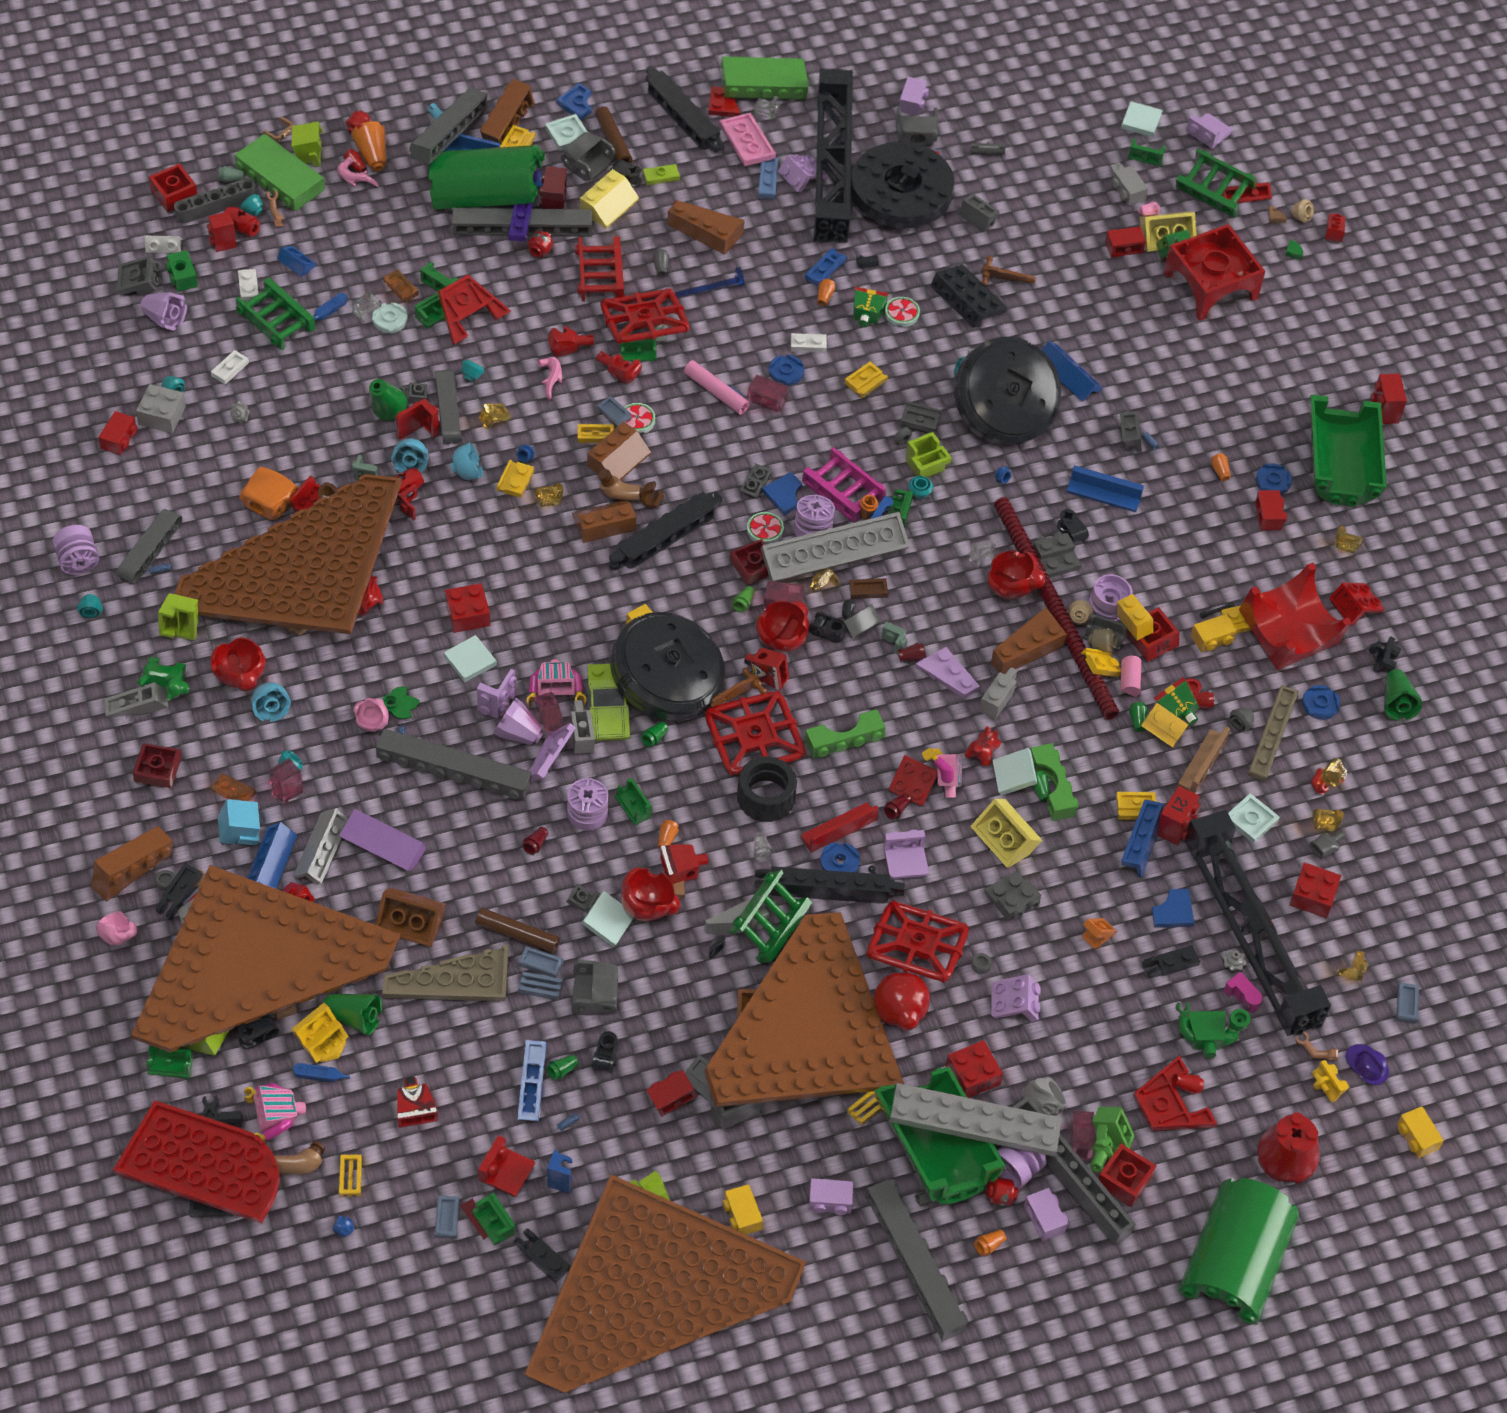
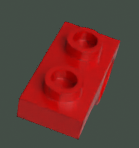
M1338 213L1328 215L1325 240L1342 243L1346 217Z

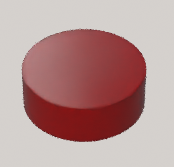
M1192 678L1186 679L1192 693H1200V682Z

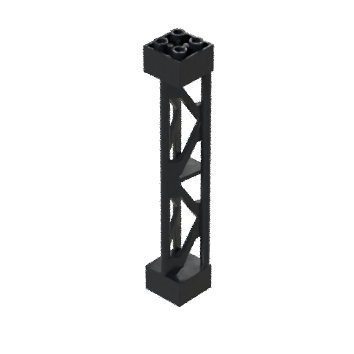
M820 68L813 241L848 243L851 209L853 70ZM831 108H835L843 119L840 120ZM824 111L828 113L837 125L825 138ZM841 131L842 133L829 145V143ZM828 163H829V164L838 172V174L842 177L841 180L838 179V177L835 175V173H834V172L832 171V169L829 167ZM823 170L826 171L836 185L824 198H822ZM840 190V193L829 203V201H830V200L838 193V191Z
M1227 810L1191 820L1184 842L1193 859L1199 865L1276 1011L1277 1018L1286 1035H1300L1303 1031L1322 1027L1330 1010L1331 1003L1321 985L1308 989L1303 978L1295 969L1279 939L1272 920L1261 900L1256 896L1231 846L1236 827ZM1223 853L1247 898L1245 903H1240L1224 891L1219 866V855ZM1211 856L1214 878L1202 857ZM1231 906L1243 915L1248 916L1241 930L1229 909ZM1263 930L1290 979L1286 983L1266 970L1260 942V935ZM1251 933L1256 952L1255 956L1244 937ZM1272 985H1275L1288 995L1283 998L1281 1005L1271 988Z

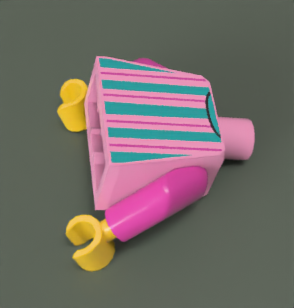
M553 659L550 662L542 663L540 669L536 670L530 677V696L526 699L528 708L532 701H535V707L538 708L539 703L536 694L540 696L575 695L576 693L574 701L582 700L585 706L586 696L582 694L584 690L581 675L576 670L571 669L568 662H560L557 659Z
M928 748L923 751L922 756L926 761L934 760L933 764L938 770V786H944V797H956V786L962 785V754L943 755L939 748Z
M275 1083L256 1087V1090L251 1087L244 1089L245 1095H249L244 1097L245 1102H255L260 1132H263L262 1135L260 1133L254 1134L264 1142L266 1139L269 1141L285 1132L292 1126L297 1115H304L306 1112L305 1102H295L291 1090L284 1089Z

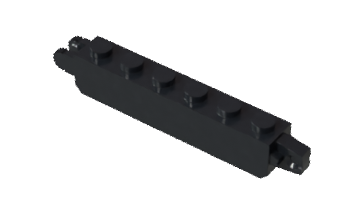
M648 66L646 68L647 92L701 150L710 148L715 153L723 150L724 143L720 139L719 128L711 123L710 119L701 112L700 108L691 101L689 96L683 93L669 75L663 70L658 71L654 66Z
M717 491L707 495L701 492L698 495L692 496L684 504H679L671 512L665 513L655 522L649 523L647 527L636 531L631 537L620 541L616 545V550L609 556L610 569L617 570L623 566L633 569L714 518V509L722 503L723 497Z
M771 866V870H755V877L760 878V880L754 882V887L757 889L764 882L761 878L763 879L767 873L782 870L784 873L778 881L796 898L808 897L810 899L885 904L889 901V898L904 896L905 883L895 882V880L890 879L891 875L775 866ZM774 888L769 893L772 896H781Z

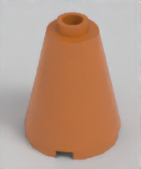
M376 121L362 123V127L359 129L355 127L351 132L352 139L369 168L374 171H381L386 166L385 127Z

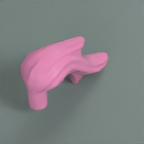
M350 156L337 167L339 176L354 187H356L357 182L361 181L379 187L378 183L367 175L368 171L353 173L348 169V166L354 162Z
M1151 201L1149 204L1142 205L1138 213L1142 216L1158 215L1160 205L1157 202Z
M555 357L538 360L539 367L547 366L550 370L548 378L542 381L545 384V393L548 400H551L554 383L557 381L562 383L561 364Z

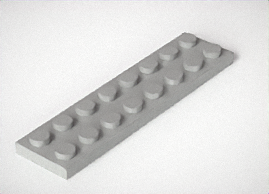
M896 512L761 546V551L771 583L908 549L910 544L900 513Z
M897 1083L890 1122L1055 1157L1062 1118Z

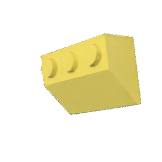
M612 169L580 197V210H592V220L607 229L639 200V197L627 178Z
M1188 211L1140 216V227L1146 240V251H1158L1156 243L1168 234L1189 230L1191 237L1196 236L1195 212Z
M995 798L970 826L1007 868L1030 855L1043 841L1006 799Z

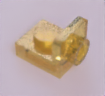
M503 403L485 404L479 415L486 429H490L495 421H509L511 417Z

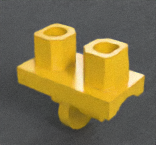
M1324 1060L1312 1072L1316 1079L1313 1087L1315 1090L1322 1089L1332 1103L1347 1091L1349 1085L1345 1080L1339 1081L1336 1076L1338 1069L1335 1064H1328Z

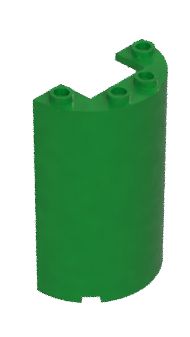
M538 145L443 151L430 163L429 180H431L432 187L430 189L433 209L534 203L535 196L538 195V189L534 185L532 178L534 171H536V164L537 168H541L542 161L545 160L544 150L541 151Z
M1311 394L1310 418L1314 488L1317 494L1332 505H1346L1350 507H1355L1380 497L1387 488L1381 403L1363 401L1359 412L1326 408L1329 402L1328 396Z
M950 1067L934 1070L930 1074L927 1085L916 1086L966 1097ZM894 1084L881 1086L875 1090L876 1100L933 1202L938 1200L939 1204H952L966 1200L985 1189L984 1185L990 1180L994 1182L1003 1172L1005 1164L993 1143L890 1122L895 1086Z
M1230 1178L1223 1181L1218 1188L1177 1291L1187 1298L1198 1299L1200 1291L1205 1292L1209 1297L1219 1298L1230 1306L1240 1307L1241 1309L1237 1317L1242 1318L1246 1323L1258 1325L1299 1218V1211L1296 1205H1291L1288 1202L1289 1197L1281 1191L1257 1180L1240 1178V1181H1234V1179Z

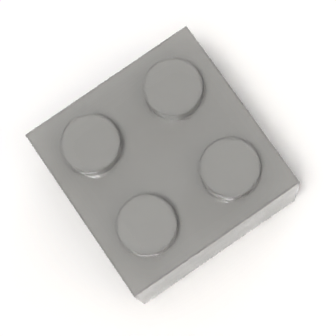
M149 384L136 410L138 425L173 433L186 407L184 393Z

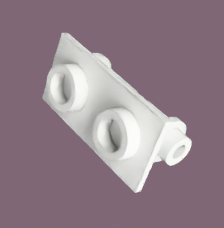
M145 236L146 253L181 252L182 238L180 236Z

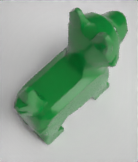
M150 657L147 664L143 668V675L137 680L141 687L155 682L165 689L167 701L169 702L171 699L177 698L182 694L189 693V685L187 682H184L185 674H183L186 671V664L177 663L172 667L157 665L160 662L159 658Z

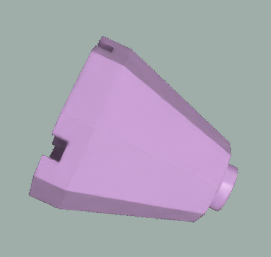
M171 292L148 294L141 301V309L144 314L160 327L173 331L177 329L175 327L177 324L181 325L184 322L187 305L183 303V300H185L184 296Z
M515 698L493 733L501 738L532 745L533 742L538 743L543 733L540 731L543 727L523 702Z

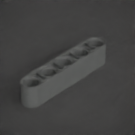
M243 179L177 201L174 205L176 220L179 223L185 224L224 211L228 207L239 206L249 196L256 194L255 183L251 179Z
M454 370L435 371L443 443L460 442L461 431Z
M163 509L121 562L117 569V576L136 584L179 529L182 523V516Z

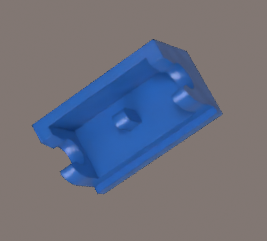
M554 1150L547 1167V1187L569 1194L571 1190L570 1180H572L571 1170L567 1167H562V1162L572 1163L573 1160L569 1156L559 1154L558 1151Z

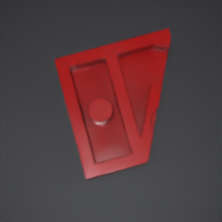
M711 86L708 115L725 117L741 115V111L734 98L724 97L723 87Z

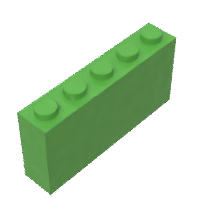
M722 56L720 72L724 97L806 99L809 86L804 59Z
M263 134L234 155L235 167L238 170L243 171L249 179L257 182L261 188L269 191L273 197L274 190L278 192L277 198L286 207H290L294 211L325 190L323 176L266 134Z

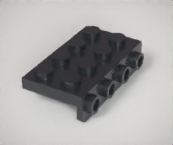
M963 264L936 272L931 287L973 328L978 327L980 320L1004 313L1007 309V306Z

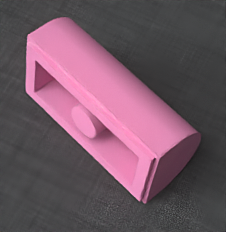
M1126 656L1121 661V691L1134 697L1139 696L1141 693V659L1137 656Z

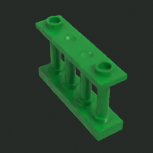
M1197 148L1195 157L1197 162L1187 176L1179 174L1176 179V188L1235 218L1238 213V204L1236 202L1247 186L1252 189L1256 187V178L1250 173H1244L1211 156L1207 151ZM1203 164L1212 167L1201 184L1192 181ZM1218 171L1227 175L1216 191L1213 192L1207 189ZM1232 179L1241 182L1231 199L1222 197L1223 192Z
M268 277L263 280L264 291L247 302H244L239 296L236 297V310L269 338L274 346L284 350V338L301 327L305 328L308 332H312L315 330V320L308 311ZM267 297H271L274 300L273 303L257 313L251 308ZM278 307L286 311L268 323L263 319L264 316ZM290 317L297 321L280 333L274 329V327Z
M782 870L771 871L763 878L764 882L741 915L734 919L733 926L729 930L731 934L744 932L759 948V954L755 959L760 964L773 961L812 904L808 897L795 899L778 881L784 873ZM773 888L790 904V909L786 914L768 896ZM763 902L780 919L777 928L758 911ZM752 917L769 933L770 938L766 943L748 926Z

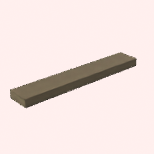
M1283 685L1280 686L1247 776L1266 782L1299 693L1298 690Z

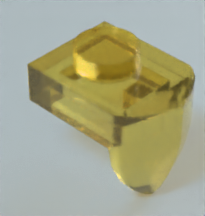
M555 483L553 486L536 488L534 493L540 506L558 505L563 497V485Z
M1340 525L1335 534V547L1346 552L1355 553L1363 544V538L1346 533L1345 527Z
M826 568L820 573L815 574L812 578L813 583L809 588L816 592L822 589L827 582L838 587L840 583L836 574L830 568Z
M1333 758L1322 771L1323 782L1328 786L1341 785L1345 780L1344 777L1348 774L1340 758Z
M1315 809L1312 812L1315 830L1333 832L1341 825L1344 818V813L1341 810Z
M1356 951L1352 960V968L1338 970V973L1349 980L1361 982L1363 974L1367 969V960H1364V952Z

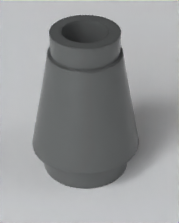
M664 249L654 251L652 256L658 276L667 275L670 256Z

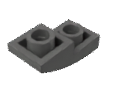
M409 382V387L395 386L403 391L407 404L419 402L424 398L427 400V384Z
M755 463L750 475H747L740 492L757 498L762 492V488L768 482L772 469Z
M873 604L844 620L850 638H853L880 622L881 619Z
M576 884L566 902L588 913L600 893L596 891L593 894L579 884Z

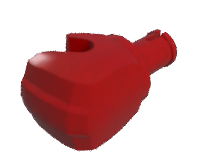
M566 326L563 328V333L556 328H551L547 337L549 348L553 355L557 357L572 354L577 351L579 346H594L593 334L578 335L575 330H571Z
M600 351V354L598 353L596 357L597 362L608 366V373L624 384L633 382L642 369V364L638 359L630 365L629 360L623 361V357L619 354L612 357Z

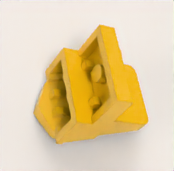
M325 1003L292 1028L294 1036L316 1063L338 1059L348 1038L341 1023L336 1020Z

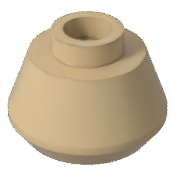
M1303 199L1292 207V215L1301 222L1306 223L1313 217L1314 207L1308 199Z
M1084 600L1073 602L1068 609L1069 616L1076 625L1088 624L1092 613L1094 614L1091 604Z

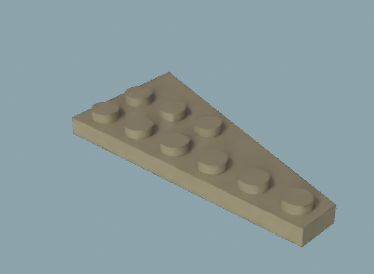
M508 944L501 946L499 949L483 950V953L467 954L440 961L436 965H424L420 969L413 971L405 970L385 975L382 996L383 998L506 1001Z

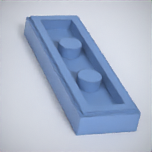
M777 157L761 162L758 198L775 199L778 170Z

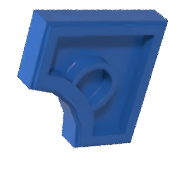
M578 83L557 98L556 104L569 114H576L581 121L592 113V108L587 103L591 96V91L581 83Z
M790 472L763 487L762 492L783 515H786L797 507L796 493L802 488V482Z
M1169 889L1167 900L1159 906L1152 907L1154 927H1189L1194 925L1189 889Z

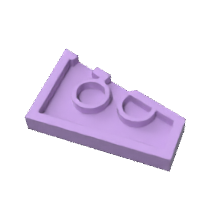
M947 647L917 662L915 668L925 671L932 679L941 681L945 684L946 688L963 699L979 691L980 686Z
M571 723L548 733L530 769L531 782L541 780L547 775L548 769L576 728Z

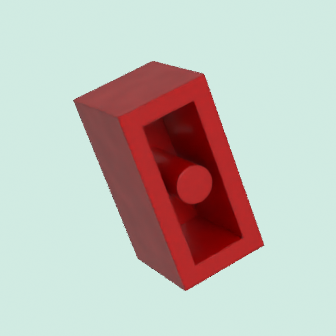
M229 211L208 216L209 224H207V230L209 235L211 234V236H208L210 246H214L216 253L237 248L234 223Z
M1139 226L1107 231L1105 244L1112 258L1144 253L1146 240Z
M115 411L98 437L100 449L121 455L123 450L127 449L132 436H135L138 427L136 426L135 417Z
M1259 490L1255 499L1260 531L1282 530L1283 524L1287 521V513L1283 511L1284 498L1281 497L1280 490Z
M683 1069L671 1073L668 1078L661 1082L653 1083L647 1089L649 1097L661 1117L697 1097Z

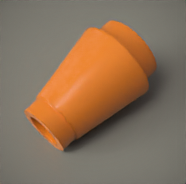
M823 279L819 283L817 303L821 306L827 305L836 289L835 283L832 280Z
M1223 453L1214 455L1211 458V466L1221 481L1229 480L1231 475L1228 457Z
M866 495L860 500V515L862 519H870L877 509L878 501L875 496Z
M664 820L660 824L657 845L659 849L662 845L672 844L679 832V825L676 822Z
M1002 1230L979 1236L974 1242V1247L979 1255L989 1256L1006 1241V1235Z

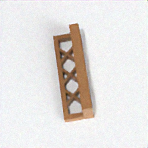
M1225 726L1222 733L1210 729L1180 779L1177 788L1180 786L1196 794L1227 742L1231 728Z

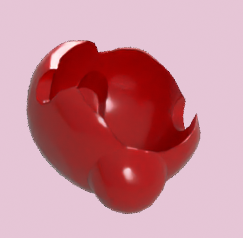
M1016 550L1004 551L992 559L987 583L996 595L1009 600L1018 599L1044 585L1045 575L1039 569L1037 560L1031 553L1024 551L1025 554H1021Z
M775 601L770 603L756 621V632L761 642L765 646L782 653L798 649L803 645L808 634L807 606L801 601Z
M245 637L236 638L229 644L223 643L218 645L210 657V666L214 676L221 683L244 692L254 689L266 665V659L261 648L255 642Z
M634 868L626 874L621 886V903L624 910L630 916L639 921H653L678 913L681 902L674 892L673 883L662 872L657 875L651 874L648 868Z
M909 972L891 973L879 982L874 991L873 1001L879 1018L888 1025L898 1026L905 1031L913 1030L928 1012L930 1004L929 988L924 980L916 974Z

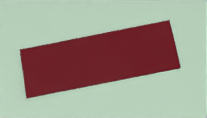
M472 1198L460 1205V1207L484 1240L488 1236L472 1213V1210L476 1208V1202Z

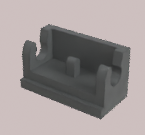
M972 194L963 200L959 215L983 232H986L989 229V225L994 226L1000 211L975 194Z
M1138 411L1120 413L1123 443H1125L1126 451H1130V446H1135L1137 452L1142 451Z
M1092 613L1084 640L1088 641L1089 635L1096 628H1109L1118 637V644L1114 650L1120 651L1127 627L1122 623Z

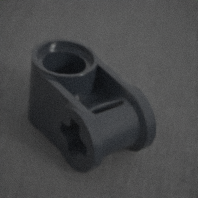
M621 159L616 160L609 172L613 169L626 177L632 188L639 187L642 183L640 178L641 168Z
M1071 509L1061 511L1060 520L1057 523V528L1062 534L1068 533L1073 544L1088 539V529L1076 513Z
M817 612L815 614V619L813 623L809 624L808 629L812 635L833 643H840L844 640L845 623L843 620L827 615L824 612Z
M269 1014L261 1016L260 1019L242 1024L239 1027V1044L244 1049H252L274 1038L279 1033V1028Z
M606 1031L600 1035L593 1057V1070L598 1068L613 1073L618 1041L614 1032ZM606 1042H611V1043H613V1044L610 1045V1046L604 1045V1043H606Z

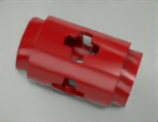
M228 207L224 211H229L234 223V230L248 237H253L258 233L260 221L256 217L236 207Z
M409 468L394 476L397 478L403 476L398 494L412 485H416L417 489H419L424 484V479L417 468Z

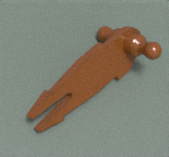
M987 256V261L984 267L981 268L982 283L985 286L988 285L990 276L1026 283L1036 282V277L992 266V256Z
M743 668L742 674L746 676V680L718 694L712 699L713 703L710 705L712 707L721 705V703L733 699L742 693L745 694L753 688L758 689L760 694H765L767 690L762 686L758 675L750 673L748 668Z

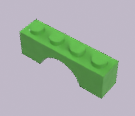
M876 709L859 714L858 724L847 732H835L828 729L825 725L806 729L804 741L812 758L825 757L828 754L842 752L851 747H860L868 742H877L884 738L886 727Z
M1053 743L1031 747L1030 751L1035 773L1043 771L1056 788L1049 795L1046 805L1052 821L1075 817L1076 809H1078V800L1076 797H1073L1072 785L1066 779V770L1063 765L1061 766L1058 750H1055Z

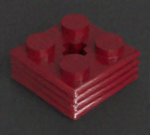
M762 539L730 552L729 560L746 585L769 576L761 551V546L766 545Z
M143 743L132 773L134 782L171 788L182 758L181 750Z

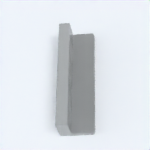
M336 808L320 814L294 872V878L307 877L316 885L322 884L342 838L339 835L349 819Z

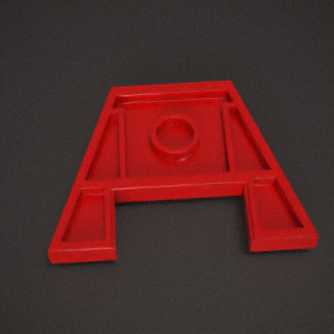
M469 275L464 276L438 292L453 345L469 336L459 321L485 306L495 321L511 312L509 308Z
M1180 1055L1134 1092L1133 1097L1152 1131L1216 1128L1217 1122L1208 1107L1189 1113L1176 1087L1172 1085V1077L1175 1073L1189 1074Z

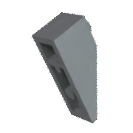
M155 682L104 699L106 717L153 713L168 708L165 689Z
M751 899L705 920L704 931L706 934L730 933L729 930L733 926L734 919L741 915ZM762 904L758 911L769 921V912ZM752 917L748 926L753 931L763 929L758 921Z

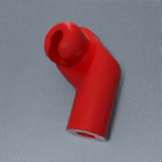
M1318 768L1311 780V784L1316 793L1323 795L1328 791L1329 787L1328 785L1325 786V782H1322L1326 771Z

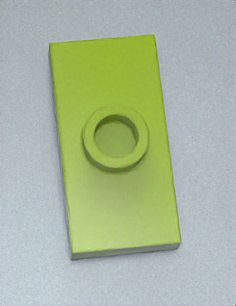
M676 164L643 169L646 185L680 180Z

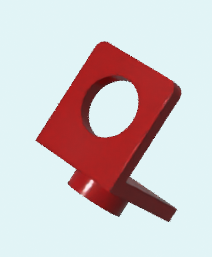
M412 485L398 494V503L401 511L412 520L416 519L415 508L409 502L417 497L416 485ZM409 492H412L410 497L405 498Z

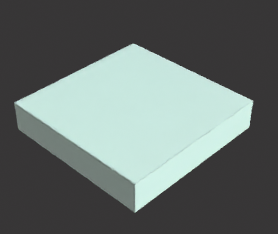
M1130 102L1121 129L1154 137L1163 110Z
M576 114L545 124L546 131L559 151L564 150L582 133L587 132Z
M476 635L444 652V658L464 682L497 665L496 659Z
M1029 748L993 760L998 791L1001 796L1037 784L1032 754Z
M1251 793L1228 813L1236 830L1253 844L1272 828L1280 818Z
M603 891L581 924L614 947L633 920V917L624 910L621 903Z

